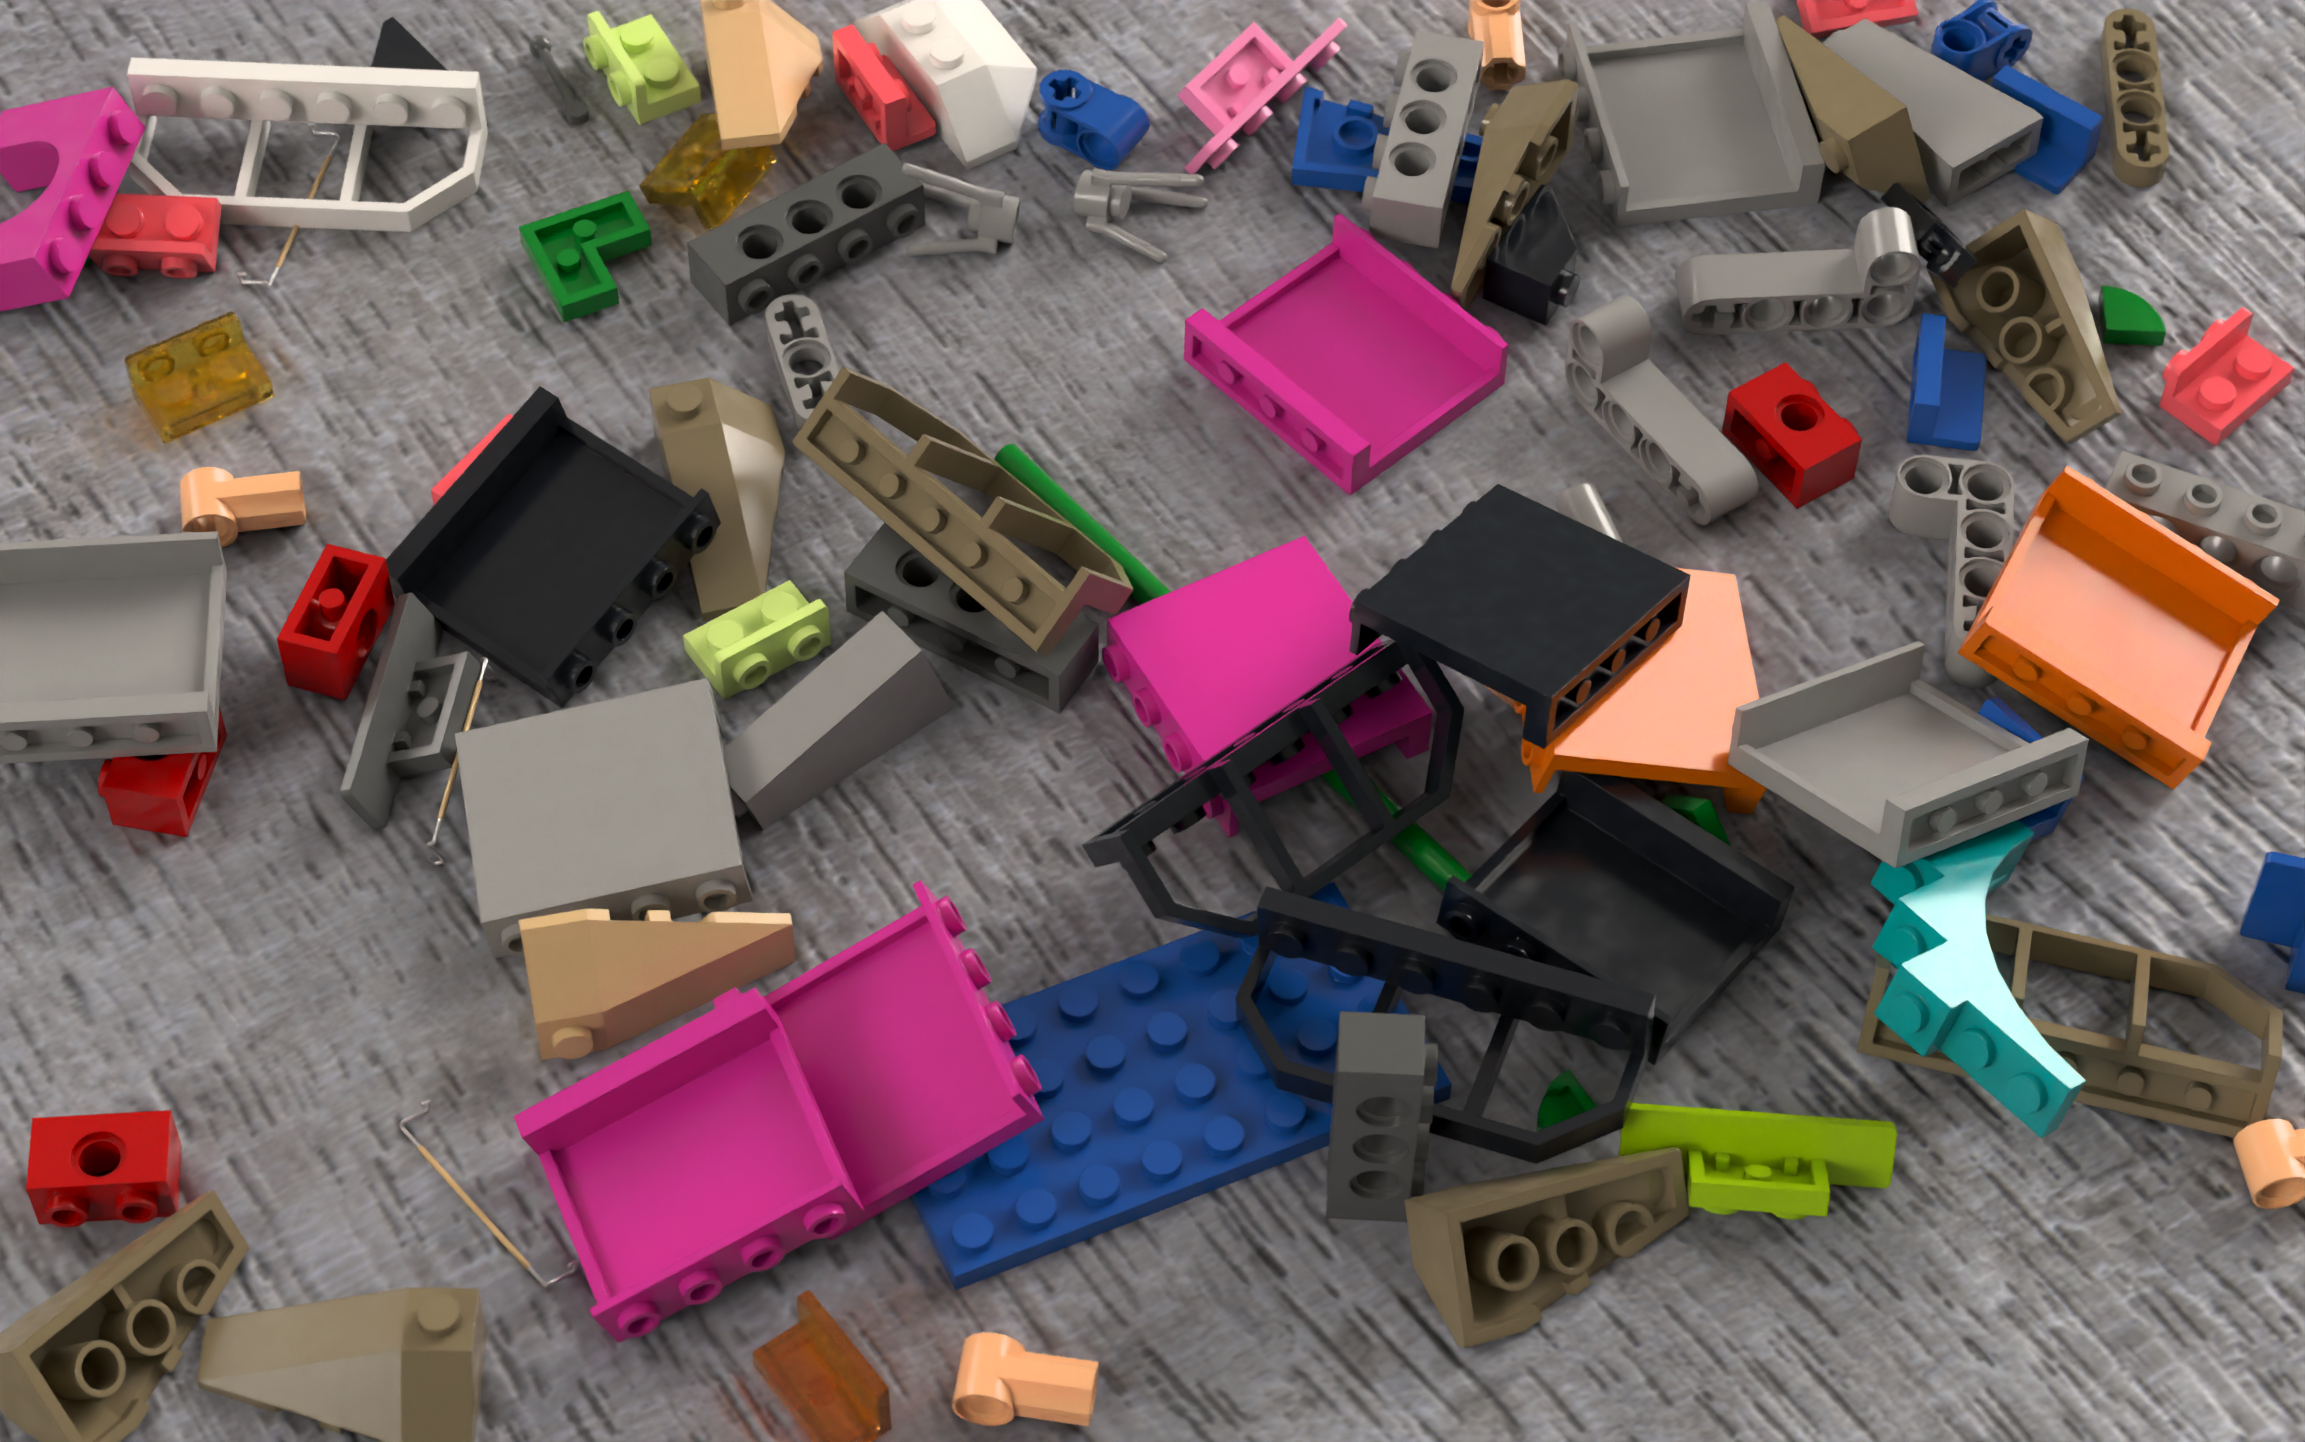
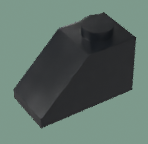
M1540 185L1487 258L1483 299L1545 326L1559 306L1567 308L1571 304L1580 284V275L1574 273L1578 248L1552 188Z

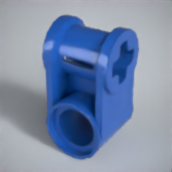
M1977 0L1965 11L1937 26L1930 54L1983 82L1998 73L2005 64L2010 67L2015 65L2029 48L2033 32L2025 24L2015 25L1999 13L1998 5L1995 1Z
M1057 70L1046 75L1040 83V100L1045 106L1038 118V132L1041 137L1049 144L1059 146L1087 160V162L1098 169L1107 171L1116 169L1150 128L1148 115L1136 101L1130 97L1117 94L1087 79L1078 72ZM1073 88H1075V98L1072 97ZM1054 118L1056 119V129H1054Z

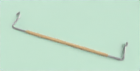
M317 123L308 124V129L312 135H335L336 140L319 171L307 199L314 198L340 140L339 134L335 131L314 132L312 127H317ZM294 225L277 260L269 282L264 280L243 281L241 276H246V272H238L236 277L241 284H265L267 288H270L299 230V226Z
M486 657L480 659V663L483 666L475 685L462 732L469 731L482 688L483 678L486 681H493L499 678L498 674L487 664L488 658ZM486 669L493 675L492 677H487L484 674ZM457 751L438 813V821L433 839L426 844L427 848L440 859L435 861L429 856L427 860L433 865H440L446 862V859L432 845L437 840L459 768Z
M431 1100L420 1103L421 1107L427 1105L425 1110L411 1115L400 1122L401 1130L415 1144L418 1151L519 1263L546 1290H549L552 1284L577 1271L578 1262L573 1261L567 1264V1268L573 1266L571 1271L550 1280L546 1284L531 1268L530 1263L436 1159L409 1133L404 1124L428 1113L432 1104Z

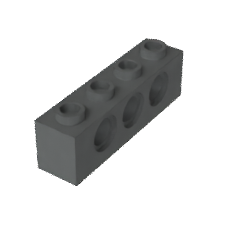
M883 143L687 242L691 283L730 326L751 314L763 311L776 298L808 288L819 279L848 264L859 262L868 254L899 238H905L916 229L924 226V184L919 179L904 174L902 171L904 163Z
M885 522L844 572L847 612L870 622L883 611L916 645L1059 714L1099 662V624L1090 620L1081 611L1077 614L1049 656L1038 653Z
M1340 1011L1327 1159L1326 1218L1407 1222L1404 1200L1410 1199L1411 1196L1424 1195L1425 1161L1428 1160L1429 1124H1432L1434 1087L1437 1084L1438 1044L1425 1043V1015Z

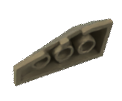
M1785 15L1776 19L1775 22L1804 104L1820 139L1819 150L1827 166L1834 173L1841 171L1863 188L1886 193L1894 183L1898 182L1920 202L1923 203L1930 199L1931 195L1907 106Z
M1569 79L1515 86L1511 89L1502 105L1499 106L1495 103L1491 105L1483 118L1479 129V135L1483 137L1451 286V296L1466 312L1484 286L1487 258L1540 185L1547 186L1572 148L1579 84Z
M2023 209L1967 244L1966 246L1973 252L1974 257L1979 262L1976 266H1971L1957 282L1958 285L1955 288L1942 282L1927 270L1949 320L1961 333L1968 335L1985 353L1986 359L2015 384L2021 391L2022 397L2065 442L2072 444L2122 414L2080 273L2056 222Z
M708 377L649 389L654 436L665 479L692 497L701 488L708 492L721 521L711 544L703 552L695 553L688 562L702 621L715 619L766 592L772 556L771 543L775 518L777 519L779 508L781 475L784 473L786 459L773 406Z
M1675 1147L1467 1183L1404 1200L1413 1267L1456 1343L1463 1348L1526 1331L1543 1319L1541 1312L1566 1294L1577 1295L1592 1284L1590 1277L1619 1257H1631L1689 1216L1681 1149Z
M214 1190L205 1192L26 1313L0 1333V1409L6 1418L39 1442H120L139 1426L150 1408L146 1404L164 1373L172 1372L184 1354L179 1350L199 1317L210 1312L250 1248Z
M407 1287L206 1319L197 1383L200 1389L274 1413L286 1410L317 1420L320 1428L342 1434L345 1429L379 1440V1442H476L488 1333L479 1288Z

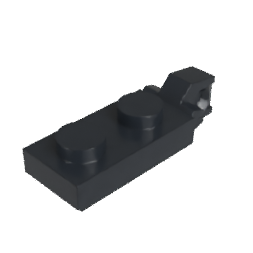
M1898 182L1894 183L1880 198L1888 207L1904 210L1910 216L1918 253L1927 261L1926 269L1942 282L1955 288L1958 285L1957 282L1971 266H1976L1979 262L1974 257L1973 252L1935 213Z

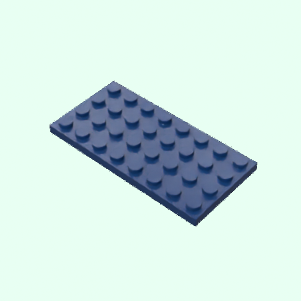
M1335 882L1328 883L1308 897L1350 909ZM1256 911L1250 912L1237 918L1244 920ZM1202 930L1001 1005L1010 1018L1017 1034L1016 1037L1008 1041L1015 1057L1020 1054L1025 1056L1041 1084L1042 1090L1033 1096L1044 1120L909 1196L955 1291L1329 1146L1332 1104L1277 1089L1236 1017V996L1258 948V933L1252 937L1239 939ZM1277 955L1256 1007L1287 1061L1335 1074L1340 1011L1372 1013L1385 981L1364 975L1359 977L1349 976L1332 966L1300 957L1286 958ZM1400 998L1394 1014L1411 1015L1403 999ZM1439 1061L1437 1084L1434 1087L1433 1103L1435 1104L1450 1099L1452 1087Z

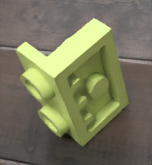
M599 11L587 14L589 37L583 39L587 58L594 70L602 69L604 71L615 102L619 107L626 105L639 125L702 102L699 83L652 14L612 29Z
M789 580L684 634V649L725 700L745 689L749 690L761 685L769 676L798 661L811 659L821 649L830 645L829 609L821 599L808 603Z

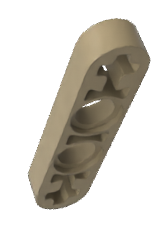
M2129 8L2118 9L2106 17L2099 44L2112 169L2115 176L2129 186L2139 188L2150 187L2157 184L2163 178L2169 156L2156 30L2153 20L2145 13ZM2125 35H2129L2130 41L2134 42L2133 48L2125 49ZM2133 71L2141 74L2146 80L2137 83L2129 82L2122 79L2118 73ZM2130 111L2139 112L2146 115L2150 121L2142 124L2133 123L2126 120L2122 114ZM2143 145V161H2140L2138 155L2133 153L2135 146Z

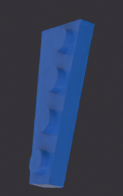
M1305 86L1292 165L1291 185L1363 192L1367 176L1378 177L1379 170L1372 168L1378 134L1389 135L1390 128L1383 126L1384 117L1373 114V105L1352 99L1348 106L1324 100V91ZM1467 133L1451 197L1452 202H1470L1483 137Z

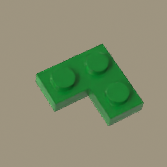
M629 190L519 227L521 244L563 322L619 304L618 288L604 262L652 246L651 230Z

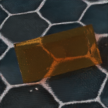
M807 1290L796 1297L799 1323L753 1351L754 1367L814 1442H872L892 1429L889 1389L813 1293Z

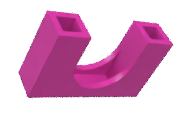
M114 87L2 111L0 115L1 175L16 192L48 187L28 208L15 217L0 223V312L69 298L146 128Z

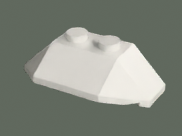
M905 0L854 21L855 28L867 44L874 43L881 55L888 56L936 122V132L966 170L1017 149L1021 127L1037 77V68L981 0Z

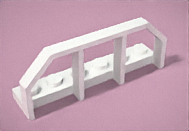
M131 58L127 77L135 111L139 120L146 127L128 166L131 178L149 195L217 198L222 205L220 224L294 227V225H298L301 228L412 232L470 197L478 190L488 135L479 72ZM156 116L251 120L235 196L181 194L147 162L157 121ZM270 121L355 124L340 200L255 197L271 126ZM373 125L470 129L464 166L405 203L359 201L374 129Z

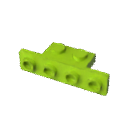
M1632 1103L1624 1127L1620 1131L1618 1157L1670 1147L1681 1149L1683 1171L1686 1174L1689 1207H1702L1711 1213L1721 1215L1734 1214L1739 1210L1770 1212L1777 1217L1790 1220L1802 1219L1808 1215L1827 1217L1830 1199L1829 1184L1887 1188L1891 1185L1897 1129L1895 1123L1890 1121Z

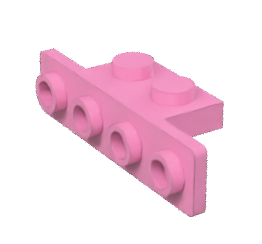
M1339 17L1292 61L1253 22L1177 95L1215 134L1184 169L1189 174H1195L1206 163L1214 170L1217 169L1238 148L1239 145L1232 138L1241 129L1250 137L1273 114L1267 105L1275 97L1284 104L1307 82V79L1301 74L1307 66L1310 65L1318 72L1341 49L1334 40L1348 25Z

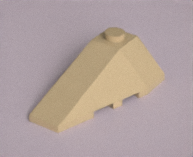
M700 0L706 61L722 150L781 144L797 117V102L799 99H807L811 92V78L819 77L824 69L818 36L771 0Z
M581 909L518 920L541 1059L547 1060L559 1057L563 1059H576L590 1052L610 1049L706 1004L734 987L738 989L795 962L793 926L790 913L712 912L700 922L671 921L670 911L648 910L644 918L645 921L610 920L609 909Z

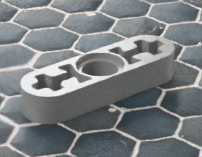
M789 294L776 298L768 305L765 319L770 349L795 426L799 432L814 410L812 397L819 395L823 397L838 375L839 369L817 305L808 297ZM789 321H796L798 327H801L802 338L793 340ZM803 360H814L823 366L820 371L812 375H801L791 369L794 364Z

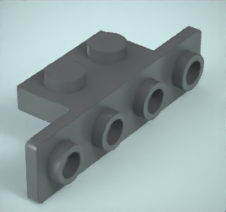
M413 593L398 596L340 789L341 798L373 830L387 826L400 778L452 768L457 751L455 733H460L463 730L475 685L482 668L469 651L436 658L443 634V627Z

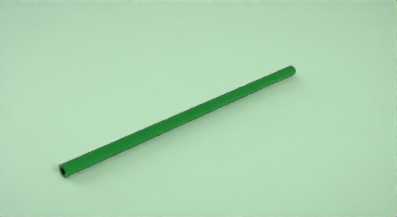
M1008 444L996 454L995 461L1122 565L1134 589L1130 596L1140 605L1171 592L1018 446ZM1334 769L1320 775L1360 813ZM1372 781L1391 815L1402 809ZM1416 821L1389 840L1443 893L1445 892L1447 881L1453 875L1464 883L1472 876Z

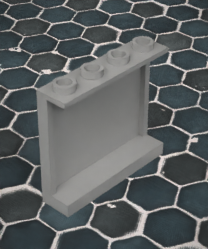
M1768 0L1746 3L1741 29L1585 46L1578 23H1569L1566 47L1558 49L1559 74L1561 80L1569 79L1579 84L1575 122L1583 123L1585 158L1587 163L1596 164L1598 200L1601 205L1609 206L1615 228L1818 204L1826 163L1821 156L1818 140Z
M218 531L141 536L120 535L117 537L85 539L60 538L47 541L10 543L0 542V764L217 752L227 570Z
M1916 641L1736 707L1732 724L1728 764L1896 869L2078 796L2089 739L2071 728H2067L2032 743L2026 742L1920 680L1925 644Z
M708 678L455 733L480 921L495 959L509 955L524 956L518 921L520 919L581 909H609L610 920L645 921L644 918L648 910L670 911L671 919L702 912H722L734 905L753 901L744 869L720 737L723 735L720 716Z

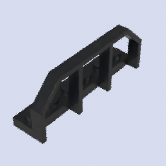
M1393 639L1377 643L1088 840L1082 847L1095 867L1119 862L1122 868L1127 871L1155 918L1239 939L1255 936L1258 933L1257 911L1243 920L1175 903L1147 858L1157 849L1152 840L1169 828L1173 834H1177L1199 822L1207 815L1202 805L1220 793L1223 800L1226 799L1280 889L1300 896L1310 897L1450 797L1465 708L1437 661ZM1408 664L1436 710L1437 718L1424 793L1391 815L1338 727V724L1354 714L1350 703L1366 693L1368 698L1372 699L1397 685L1402 680L1398 670ZM1311 731L1371 831L1303 878L1249 789V786L1257 780L1252 772L1254 769L1267 760L1271 762L1272 766H1275L1291 758L1305 748L1306 745L1301 737Z
M1265 887L1257 905L1258 948L1236 996V1017L1277 1089L1332 1104L1335 1075L1287 1061L1256 1007L1276 957L1280 955L1286 958L1300 957L1332 966L1349 976L1359 977L1364 975L1385 981L1372 1013L1394 1014L1402 993L1406 990L1413 994H1431L1463 1003L1471 1010L1480 1013L1494 1012L1501 1014L1463 1111L1433 1103L1432 1124H1429V1133L1538 1164L1624 1127L1651 1054L1656 995L1272 887ZM1520 1020L1526 1021L1540 1030L1550 1032L1561 1031L1590 1039L1607 1049L1631 1051L1615 1097L1610 1102L1537 1132L1482 1117Z

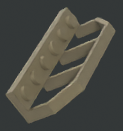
M842 367L792 441L796 447L1038 653L1050 655L1084 604L1116 615L1134 590L1122 565L961 431L887 384ZM849 405L880 417L916 440L917 444L910 454L907 455ZM930 473L985 493L993 500V503L984 516L981 517ZM1002 534L1059 555L1078 571L1068 587L1065 588Z
M1986 914V934L1992 951L2012 955L2008 988L2021 1010L2025 996L2029 959L2130 982L2126 1039L2028 1018L2045 1041L2086 1080L2074 1102L2232 1138L2245 1127L2265 1120L2282 1060V1010L2215 964ZM1877 953L1873 981L1857 1052L1972 1078L1941 1050H1937L1923 1058L1874 1015L1888 988L1886 984L1891 966L1890 961ZM2149 986L2203 998L2261 1040V1070L2142 1043L2146 1028Z

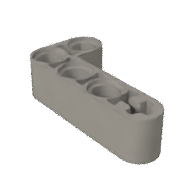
M1885 207L1876 209L1861 219L1857 228L1853 249L1695 256L1677 267L1675 281L1683 325L1688 331L1695 334L1718 335L1882 328L1893 326L1909 316L1913 307L1921 263L1910 216L1906 211L1899 208Z
M1623 295L1572 322L1565 362V377L1568 386L1578 402L1693 521L1704 526L1756 498L1759 492L1756 474L1751 464L1736 447L1648 359L1651 343L1649 318L1637 300L1629 295Z
M1931 455L1909 457L1899 465L1888 510L1889 519L1894 527L1904 534L1949 540L1944 665L1947 674L1958 684L1969 688H1983L1992 684L1997 678L1957 652L2013 548V477L2000 465L1986 461Z

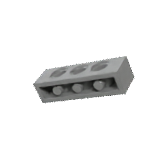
M1416 30L1410 53L1400 52L1394 86L1401 87L1400 93H1389L1383 126L1390 128L1389 135L1378 134L1372 168L1379 170L1377 178L1367 176L1361 204V211L1371 213L1369 232L1374 238L1439 249L1480 84L1484 41Z
M2121 450L2105 489L2137 510L2146 513L2151 519L2189 543L2198 546L2205 553L2238 574L2252 580L2257 586L2280 600L2278 604L2305 613V511Z

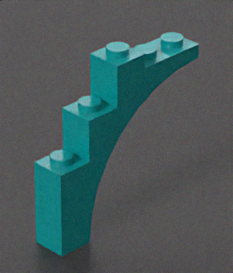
M2016 820L1896 869L1882 860L1870 884L1895 905L1872 948L1883 958L1890 961L1891 965L1897 969V972L1877 1006L1874 1015L1923 1058L1937 1050H1941L2040 1138L2056 1131L2086 1080L2045 1041L2019 1008L1997 968L1986 934V896L2009 880L2034 832L2021 821Z

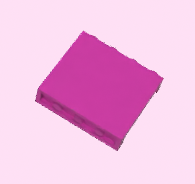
M1339 213L1334 217L1331 244L1218 321L1205 309L1201 308L1185 319L1184 360L1351 496L1504 385L1509 344L1502 339L1495 329L1484 326L1461 308L1451 295L1442 293L1420 276L1410 263L1398 259L1379 244L1369 231L1357 227Z
M1302 536L1108 618L1107 646L1102 648V658L1110 677L1116 683L1123 681L1132 694L1133 706L1142 724L1147 728L1153 726L1161 737L1163 749L1171 767L1177 773L1184 771L1186 774L1367 649L1382 641L1379 638L1376 639L1358 655L1349 651L1352 633L1349 612L1353 601L1308 539ZM1402 669L1398 670L1402 680L1397 685L1372 699H1369L1366 693L1350 703L1354 714L1338 724L1357 758L1394 742L1406 759L1429 750L1432 710ZM1311 731L1301 737L1306 746L1300 752L1275 766H1272L1271 762L1267 760L1252 771L1257 780L1249 786V789L1257 802L1334 769ZM1220 793L1202 805L1207 812L1206 817L1208 819L1215 817L1229 838L1238 834V818L1227 800H1223Z
M921 880L912 884L922 906L764 996V999L779 1016L865 1211L847 1221L846 1225L839 1232L827 1237L830 1241L1044 1120L1033 1096L1042 1090L1039 1079L1023 1054L1015 1057L1008 1042L1017 1036L1015 1028L1001 1004L997 1000L992 1003L989 1002L983 987L992 983L990 975L976 951L972 947L965 951L958 936L967 931L960 912L949 896L946 895L938 900ZM734 987L712 1001L715 1008L742 995V993Z
M756 987L513 1116L522 1139L540 1158L597 1305L589 1308L591 1315L618 1343L627 1338L640 1337L650 1333L666 1317L689 1305L702 1304L712 1300L728 1284L751 1272H760L774 1267L784 1258L785 1254L813 1239H822L836 1234L846 1225L847 1221L865 1212L779 1016Z

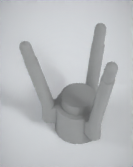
M910 163L902 166L904 174L932 184H924V197L969 208L967 231L978 232L977 238L910 245L906 249V253L909 256L971 251L996 254L998 242L1014 243L1020 210L1019 197L1007 196L1005 192L984 189Z
M1094 168L1093 171L1084 170L1079 178L1074 196V211L1076 215L1087 217L1086 230L1105 234L1142 255H1146L1159 263H1164L1167 260L1165 252L1110 222L1114 218H1125L1131 200L1195 208L1207 207L1208 200L1205 197L1186 195L1184 193L1132 187L1201 186L1204 179L1198 174L1111 172Z

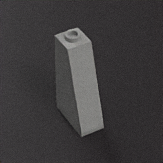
M1866 18L1845 30H1838L1832 33L1822 42V44L1907 106L1929 191L1946 207L2015 169L2017 164L2037 154L2043 117L2036 110Z
M883 611L876 615L723 748L733 809L737 819H740L747 812L765 830L940 718L953 707L923 651Z

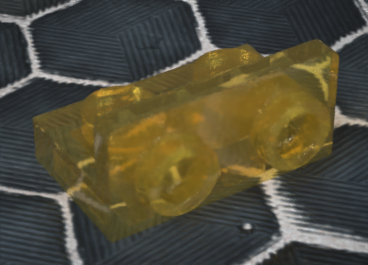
M702 113L642 181L639 187L649 204L691 205L704 229L712 230L724 223L776 161V156L770 145L722 150L716 113Z
M228 312L212 320L202 322L191 329L132 353L124 359L133 397L164 444L274 396L271 380L245 343L241 322L234 312Z

